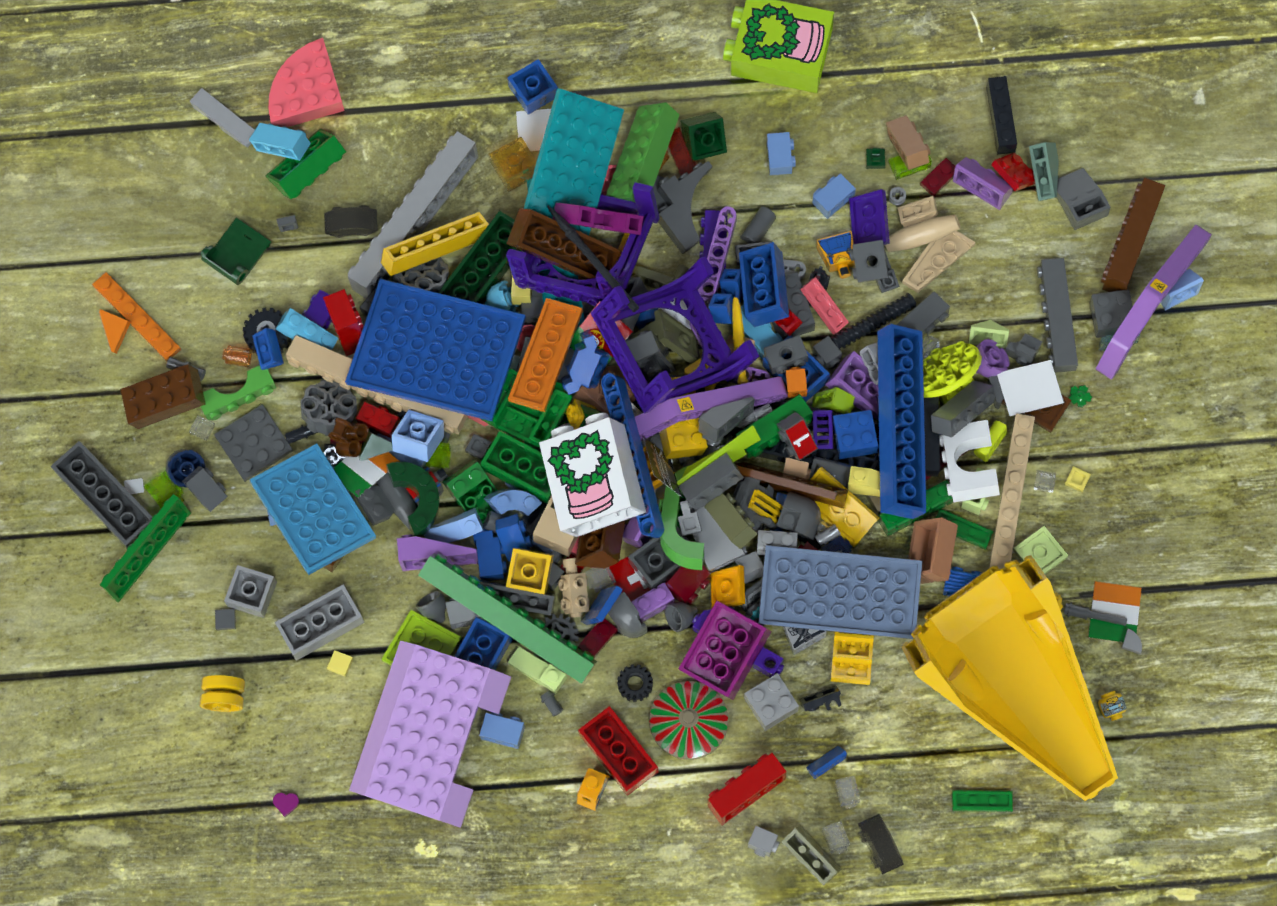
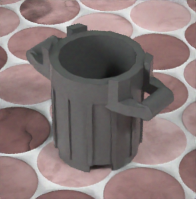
M745 477L744 481L741 479L737 483L733 498L736 500L734 504L736 506L739 505L746 514L743 516L745 518L749 517L755 524L753 528L757 533L758 530H775L777 526L771 518L760 516L748 508L754 490H760L773 499L774 489L770 485L766 489L759 484L760 480ZM756 502L754 503L756 506H758L759 508L768 513V510L762 508Z

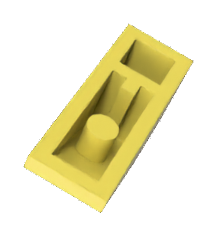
M851 466L848 482L849 491L852 494L880 497V471Z

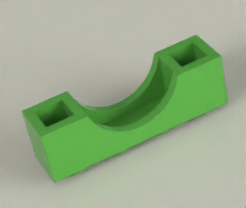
M259 365L247 371L246 383L236 393L222 394L214 388L203 392L206 404L201 406V409L208 421L217 420L222 414L228 411H236L239 406L245 403H252L261 395H269L276 389V386L268 369L261 370Z

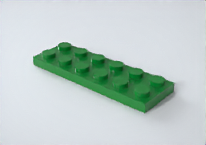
M174 494L165 501L161 510L152 517L148 526L140 532L139 537L127 548L126 553L121 559L116 561L112 570L103 577L102 582L99 584L116 602H120L191 514L183 502Z

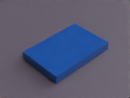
M618 586L602 589L581 622L585 625L602 622L621 594L622 589Z

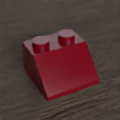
M704 565L702 570L688 569L681 566L667 582V587L677 601L692 605L697 600L699 591L701 589L705 590L711 583V573Z

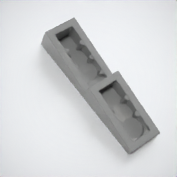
M203 88L190 100L195 110L217 124L226 134L246 148L252 144L249 139L255 130Z

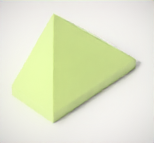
M992 320L971 325L969 344L978 345L984 339H991L997 342L996 346L998 348H1006L1009 329Z

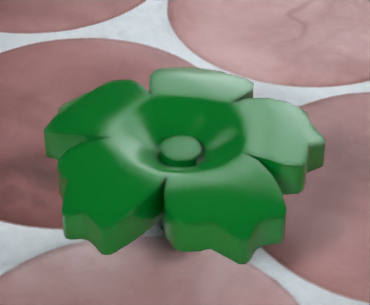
M1086 385L1079 386V389L1076 386L1071 387L1069 399L1072 404L1077 403L1078 407L1083 408L1087 404L1086 402H1091L1092 396L1089 392L1087 393L1088 387Z

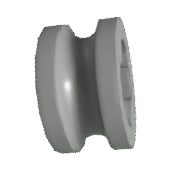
M901 187L892 188L889 193L890 203L900 206L905 202V190ZM896 193H900V196H902L898 200L895 199Z

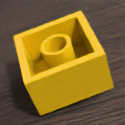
M513 548L506 587L546 594L554 555Z

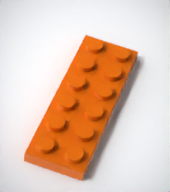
M546 298L508 397L509 402L543 412L546 411L581 318L582 308Z

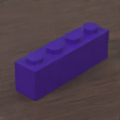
M705 210V217H701V228H704V234L700 235V245H704L703 252L700 251L699 258L708 257L720 213L719 210ZM728 215L725 216V219H726V224H725V225L728 224ZM721 231L718 237L721 239L726 238L727 232ZM716 249L713 255L716 257H720L723 255L724 251L722 249ZM712 267L714 271L713 275L717 274L719 269L717 267Z

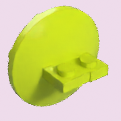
M959 341L956 344L932 350L930 355L923 360L924 398L939 397L944 405L974 381L972 376L977 372L982 361L978 348L972 344L964 343V341Z

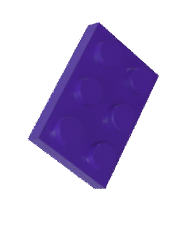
M880 189L849 198L853 244L883 240L884 245L890 244L886 191Z

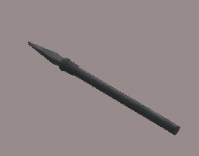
M548 205L549 211L560 228L565 232L566 237L576 244L613 289L620 286L617 280L581 240L575 228H571L569 223ZM624 290L628 300L630 301L628 307L633 312H636L639 309V306Z

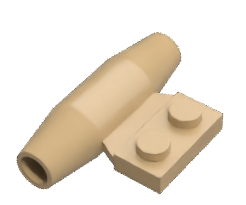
M931 196L898 207L900 222L904 228L889 236L890 244L885 246L888 252L913 249L940 240L959 230L960 223L956 214L937 217L936 200Z

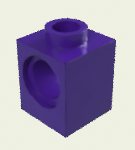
M763 647L753 663V668L768 677H772L777 673L780 676L785 667L783 665L784 658ZM771 660L776 665L773 668H768L765 666V662Z

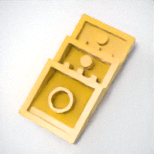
M834 632L831 682L870 685L874 635Z

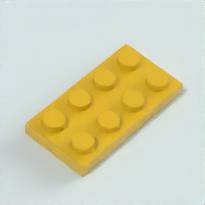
M820 467L810 479L848 490L823 467ZM849 490L844 509L815 501L820 508L821 518L830 526L835 524L841 536L853 547L857 546L879 520V517Z

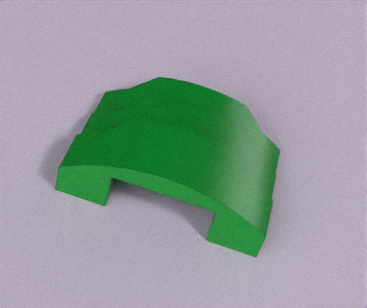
M510 368L493 422L481 420L516 439L540 448V442L552 438L551 431L558 428L573 397L564 392L561 383L556 382L545 412L509 402L508 397L518 374L517 371Z

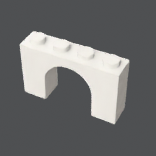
M988 420L971 422L953 437L939 435L941 447L945 446V451H942L943 463L947 462L948 466L944 468L945 477L950 479V484H947L948 496L952 495L953 502L1000 495L996 469L968 472L956 464L958 458L964 452L992 446Z

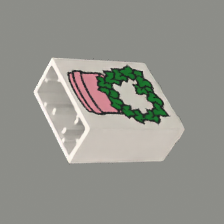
M598 413L585 419L586 426L575 430L573 426L558 427L551 431V439L539 443L560 531L575 537L646 513L625 425L610 418L607 413Z

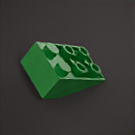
M470 461L442 481L463 512L476 508L482 524L490 510L495 512L483 498L497 491V489L478 461Z

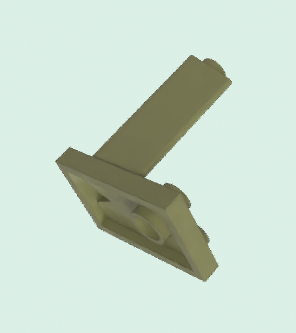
M662 309L654 312L655 321L630 337V339L638 337V334L643 331H652L658 338V341L677 353L686 362L692 364L700 359L697 339L693 332ZM614 356L607 366H618Z

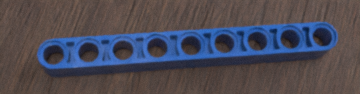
M608 373L603 376L601 385L610 418L624 424L627 435L629 434L628 441L631 453L634 452L633 461L636 472L639 470L637 477L640 489L644 488L642 497L645 509L649 507L647 513L636 516L638 525L643 535L659 538L664 532V525L627 386L622 377ZM652 525H654V528H653V530H652V532H651V531H650V528H651Z

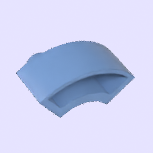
M516 489L497 490L483 498L498 514H503L509 510H517L521 514L529 516L542 504L532 494Z

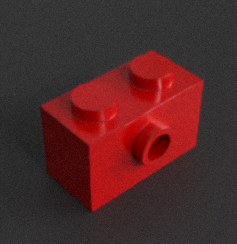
M364 402L356 417L357 423L365 424L370 428V431L392 438L393 432L400 423L399 417L389 413V410L381 406L377 408Z

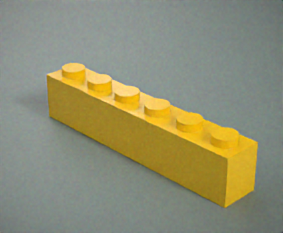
M477 212L383 248L381 264L389 275L393 276L475 244L489 224L482 214Z

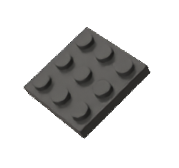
M263 404L214 434L244 482L293 452Z

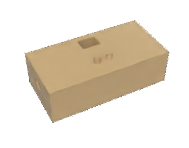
M551 496L533 532V542L569 557L578 537L560 531Z

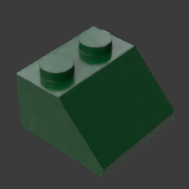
M712 112L680 120L683 140L692 161L727 153L723 117L719 114Z

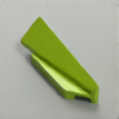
M754 426L749 427L725 446L688 466L682 478L676 482L678 486L725 453L734 462L747 455L744 449L761 440Z

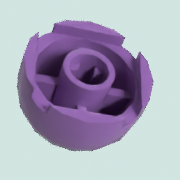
M984 339L976 346L982 356L977 373L987 378L997 376V374L1006 371L1010 365L1009 357L1003 348L999 349L996 346L997 342L991 339Z

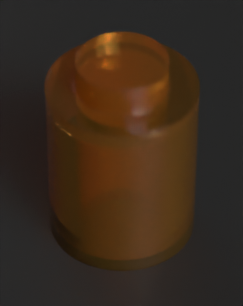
M229 345L227 349H224L222 359L225 360L226 364L249 368L252 360V349Z

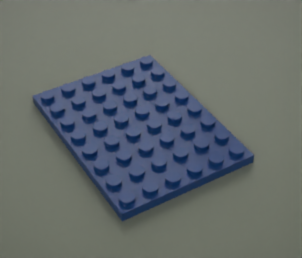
M380 279L345 383L346 385L493 422L526 316Z

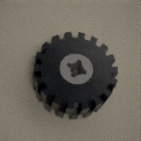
M266 307L262 308V312H259L258 309L255 310V315L250 314L248 316L249 321L245 320V327L242 330L248 348L254 354L256 348L252 335L265 328L275 330L281 354L284 353L283 348L287 349L289 347L288 342H291L292 339L276 330L283 316L281 311L277 310L275 312L274 308H270L267 311Z

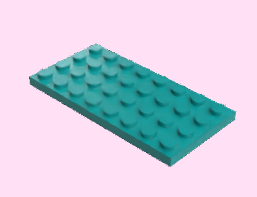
M557 88L524 209L534 210L553 219V215L547 206L549 205L555 210V203L580 205L597 209L624 109ZM569 224L571 228H575V230L589 236L590 227Z

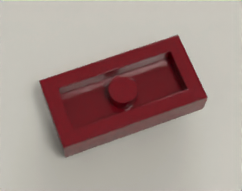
M945 158L920 182V186L934 197L953 179L955 165Z
M604 618L581 641L578 649L583 652H590L595 658L618 632V629Z

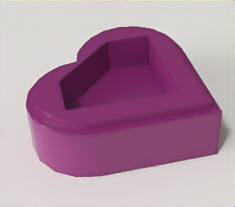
M277 793L273 797V804L284 817H287L300 803L299 798L292 793L287 795Z

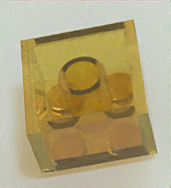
M522 137L489 153L490 163L508 192L527 183V180L533 177L537 161Z

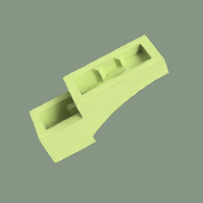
M521 647L517 648L508 661L509 665L555 694L567 679L565 673L533 656Z

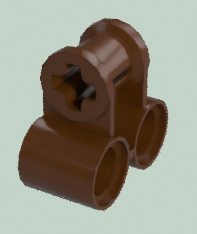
M336 418V424L332 432L328 434L330 439L337 442L335 447L336 453L341 457L359 456L361 452L359 441H364L369 434L368 427L365 424L350 423L342 418Z

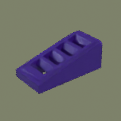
M832 410L813 411V439L818 449H833ZM817 417H828V420L817 421ZM817 424H829V428H817ZM817 432H829V436H817ZM829 439V443L817 444V440Z

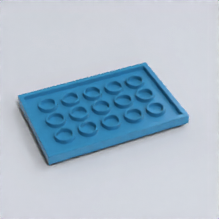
M318 444L250 479L252 487L308 575L376 539L375 533Z

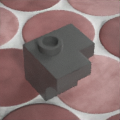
M1025 333L1019 342H1009L1005 352L1020 365H1032L1041 348L1042 341Z

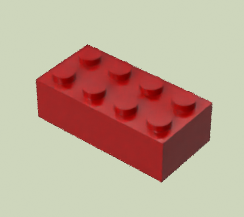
M345 289L325 296L323 299L346 356L355 353L364 326L351 294L347 295Z
M610 706L578 729L580 737L627 796L659 772L658 766Z
M773 753L762 755L757 759L758 763L753 767L751 765L747 766L741 771L742 775L737 778H730L725 783L726 786L721 790L717 788L708 795L710 797L708 798V808L722 826L786 780L787 771Z

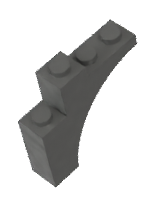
M709 161L704 164L702 162L697 164L693 168L694 171L690 174L686 172L678 179L675 175L670 179L666 177L659 183L660 186L657 192L667 205L658 211L660 217L658 223L682 254L700 241L692 221L691 202L698 182L713 167Z

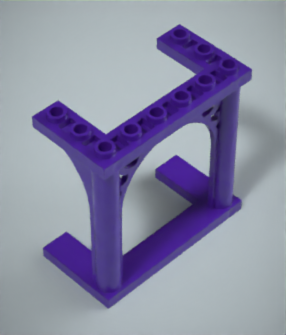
M636 182L632 188L635 202L600 195L597 206L599 210L644 216L641 235H629L618 262L609 270L624 290H626L653 223L657 224L660 218L653 186ZM509 249L506 254L515 285L519 288H528L539 293L545 292L556 297H566L576 302L589 303L592 306H596L599 301H602L613 290L599 271L596 274V278L576 280L563 276L548 262L541 264V259L526 252ZM541 270H550V273L546 276L538 275Z
M706 256L699 258L682 277L658 289L632 297L639 306L636 312H633L628 307L630 301L621 285L615 287L591 312L596 325L644 414L668 399L685 395L725 379L727 383L731 382L759 357L757 349L751 340L745 341L731 353L721 331L713 320L712 314L700 296L698 289L714 274ZM682 299L687 307V310H683L680 306V301ZM665 308L673 310L689 320L697 330L703 349L701 362L697 369L688 375L671 380L668 372L663 371L648 384L615 322L651 309ZM708 354H712L717 363L710 361Z

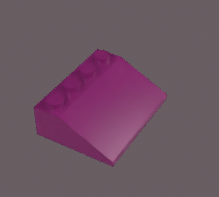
M716 601L678 669L734 700L772 631Z

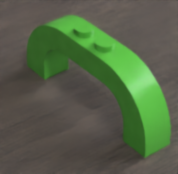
M688 466L675 473L677 481L682 478ZM666 485L664 498H660L659 510H662L661 517L664 525V532L660 536L661 547L667 557L674 563L688 569L702 570L705 543L690 542L679 536L676 529L680 502L684 495L681 490L680 496Z

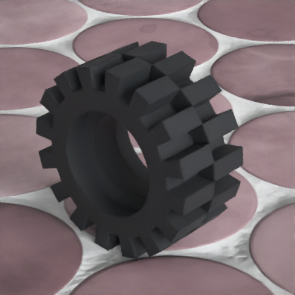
M632 664L630 665L631 667L626 666L624 671L621 670L620 676H618V690L622 697L627 698L628 701H643V698H647L649 693L652 692L653 679L651 673L647 671L646 667L642 668L639 664L637 666ZM633 676H638L643 681L642 687L638 690H632L628 687V680Z

